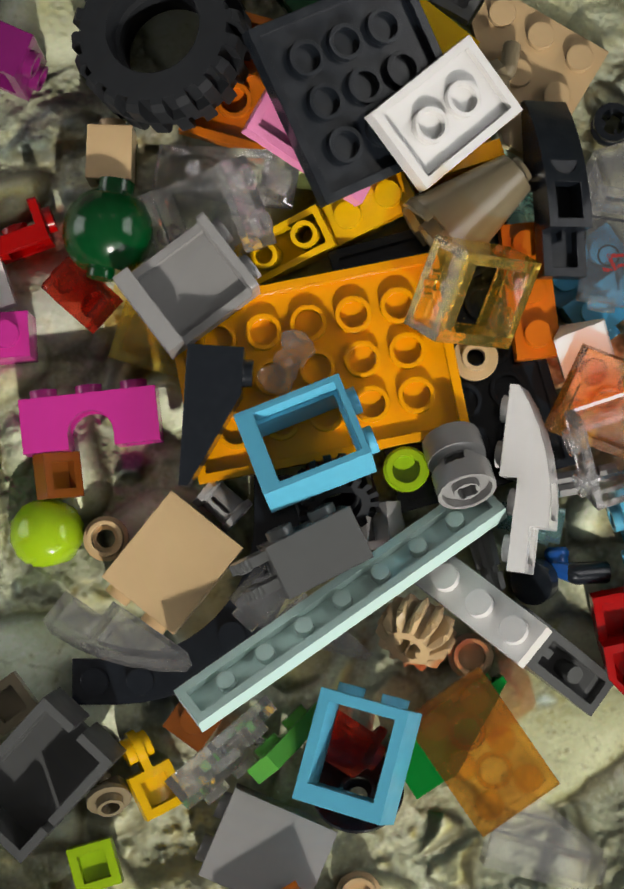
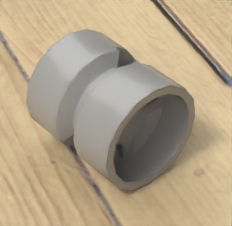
M454 421L433 429L425 436L422 442V450L428 469L432 473V482L438 502L443 507L465 509L476 506L493 495L497 488L496 479L490 461L486 458V449L480 431L474 424L466 421Z

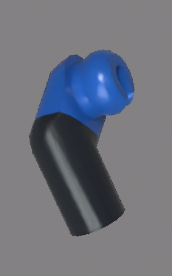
M547 547L544 551L546 561L554 567L559 579L575 585L609 583L611 579V567L607 561L569 562V550L567 547Z

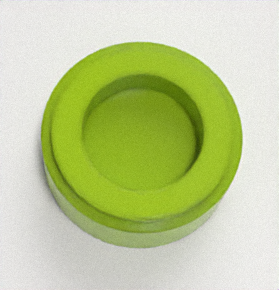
M403 446L394 449L386 457L383 464V477L386 483L395 491L409 493L419 489L426 482L429 475L424 454L414 447Z

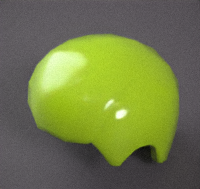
M60 499L34 500L20 508L10 524V543L17 557L33 567H50L70 561L83 543L84 523L74 507Z

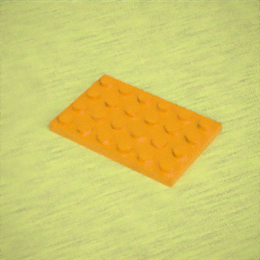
M435 252L259 286L260 295L194 343L244 347L246 359L254 360L252 388L244 387L243 399L234 414L339 373L345 389L354 386L363 408V413L356 415L361 428L371 426L380 450L423 442L429 432L446 423L454 421L469 422ZM187 349L175 357L183 404ZM338 408L263 437L275 470L306 465L314 459L316 462L324 461L322 456L329 454L332 459H337L338 453L348 455L356 451ZM234 417L231 418L199 473V485L255 475Z

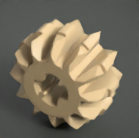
M411 593L405 598L395 597L378 620V627L375 631L380 637L378 645L383 649L389 650V658L399 659L403 662L404 667H407L409 664L414 665L422 672L427 666L437 669L455 644V636L457 634L453 629L455 619L444 615V606H434L430 603L428 597L424 600H419Z

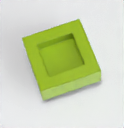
M112 835L66 849L76 889H103L123 883L124 877Z

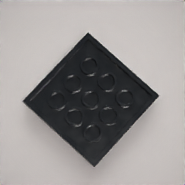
M321 0L251 28L241 35L320 209L403 172L364 117L443 55L419 0Z

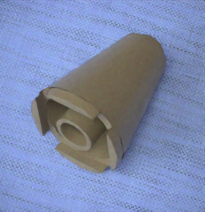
M501 155L409 198L403 204L402 213L423 247L428 244L438 254L435 256L437 264L450 275L458 277L468 270L531 190L528 181L532 176L526 165L519 158L514 157L510 159L505 155Z

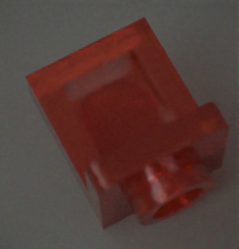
M69 255L60 265L54 268L41 286L48 295L92 334L98 330L123 302L102 281L88 278L87 270L78 267Z
M338 709L325 761L351 778H355L366 768L372 771L386 751V747L381 743L388 730L379 725L375 730L370 731Z

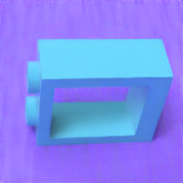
M339 373L233 415L259 485L272 513L377 472L373 454L380 452L378 443L370 425L361 428L356 416L363 413L360 400L354 386L347 389L344 388ZM338 408L356 451L279 481L263 437Z
M339 681L337 690L321 687L292 799L376 825H394L422 714L408 710L410 701L383 693L380 702L364 698L366 688ZM339 705L395 720L374 799L319 783Z

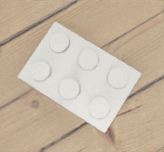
M468 35L364 118L419 193L430 188L519 114L523 108L472 37Z

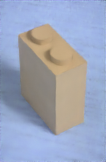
M171 490L101 577L110 583L105 590L126 607L132 601L145 611L141 619L154 631L163 635L168 630L174 635L245 548Z

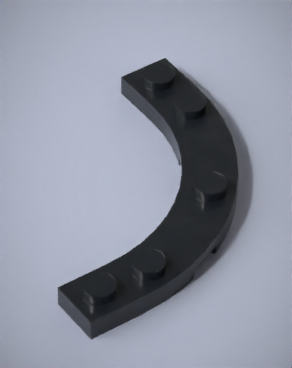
M254 475V533L250 554L258 551V545L268 541L265 533L287 522H291L293 528L300 525L294 504L276 512H271L256 475ZM277 475V476H278V478H279V481H282V480H284V479L290 478V477L295 476V475ZM265 563L242 576L237 589L213 620L190 638L173 647L137 657L73 658L72 698L79 705H120L144 703L175 695L173 690L269 623L283 598L280 597L278 590L250 603H245L241 594L247 587L271 577Z

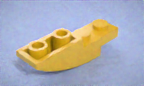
M403 171L372 185L363 203L356 207L344 199L321 209L320 206L314 204L236 247L240 255L246 254L262 276L256 280L259 286L328 257V252L351 246L383 230L384 225L403 216V204L416 194L407 175Z

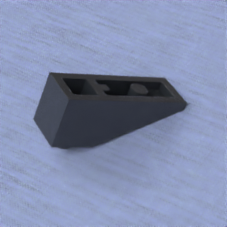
M187 344L178 481L180 487H192L243 399L244 387L252 388L254 360L246 359L244 347Z

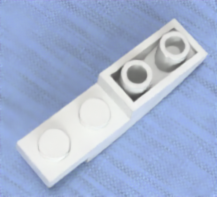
M510 384L509 396L504 395L500 405V421L505 423L503 441L497 442L494 454L495 467L500 468L499 476L507 480L517 481L516 488L510 489L507 498V514L512 516L511 533L505 534L502 541L501 559L503 562H507L506 571L534 575L539 530L557 531L559 511L558 478L551 442L539 409L528 390L519 384Z

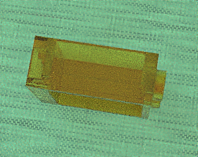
M436 235L404 324L434 342L509 349L542 263L509 246ZM476 266L497 268L476 324L456 322ZM439 280V282H440V287H439V289L437 290V289H436V283H437V281Z

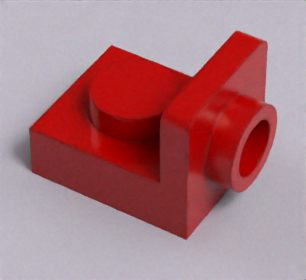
M35 196L26 199L35 224L28 226L25 222L16 223L1 231L0 259L5 265L56 247L52 233L59 230L50 206L42 208Z

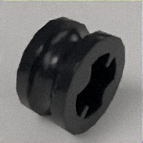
M607 103L596 111L590 124V132L598 144L605 147H615L624 142V105ZM612 115L620 119L618 128L622 132L618 134L615 129L612 134L607 133L604 130L606 122L601 118L606 116L607 120H609Z

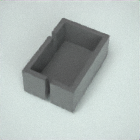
M61 687L46 695L0 745V844L19 863H22L61 823L64 817L72 811L127 751L98 722L89 727L84 721L90 715Z

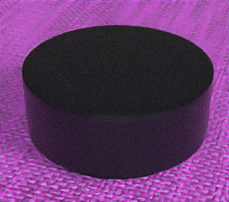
M536 557L534 575L512 572L510 584L513 593L520 601L528 605H539L552 598L558 589V576L554 567L548 561Z

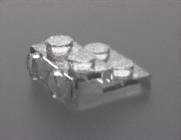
M266 695L223 729L164 781L187 810L191 809L202 799L208 805L212 804L230 788L225 779L231 774L236 779H239L257 760L253 756V751L264 741L262 735L269 730L264 721L278 710Z

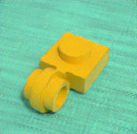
M132 729L124 733L125 739L119 741V743L127 751L122 756L129 767L137 763L141 769L140 772L125 780L144 821L148 822L188 801L189 799L170 759L165 758L153 765L151 764L148 757L154 755L155 750L147 733L143 729L138 732Z

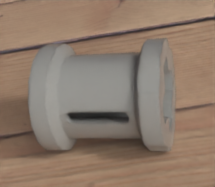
M224 481L208 483L192 503L196 507L203 506L222 523L221 529L227 533L243 517L253 503L249 499L242 500L223 483Z

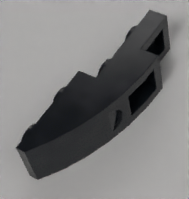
M524 100L520 103L523 108L521 111L523 163L532 176L528 182L531 188L530 192H533L537 279L580 280L587 277L585 231L593 228L588 176L579 135L566 102Z

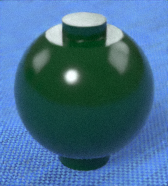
M112 176L100 177L98 188L81 194L70 205L64 217L62 235L66 251L78 267L87 270V277L90 279L113 282L112 278L126 267L131 272L139 267L151 250L154 238L152 218L143 202L133 197L135 184L129 180Z

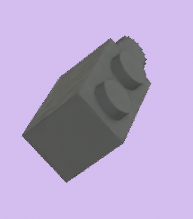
M332 501L324 503L307 512L310 520L294 528L291 522H287L265 533L268 541L258 545V551L231 564L229 569L233 577L245 575L265 563L271 576L262 582H257L247 587L241 593L245 603L253 602L278 590L280 597L290 600L373 558L374 556L350 506L338 505L335 507Z

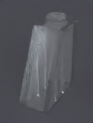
M502 770L479 857L482 865L564 889H594L595 885L601 886L607 869V858L602 857L604 850L511 772Z

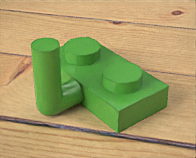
M317 702L308 709L302 704L297 706L281 722L286 730L279 737L273 732L266 738L247 717L234 727L233 730L259 757L247 770L258 784H261L279 770L308 739Z

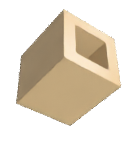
M102 118L99 120V124H87L85 178L90 187H98L99 178L102 176L123 178L135 184L137 135L133 125H126L125 120Z

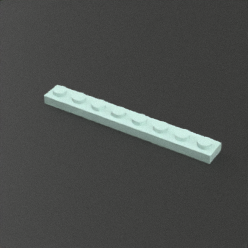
M494 495L476 506L465 509H449L440 504L372 552L373 558L341 573L173 690L176 697L203 733L507 518L506 507Z

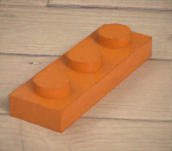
M534 222L503 225L497 234L514 362L557 358L554 337L559 329L553 280L537 279Z

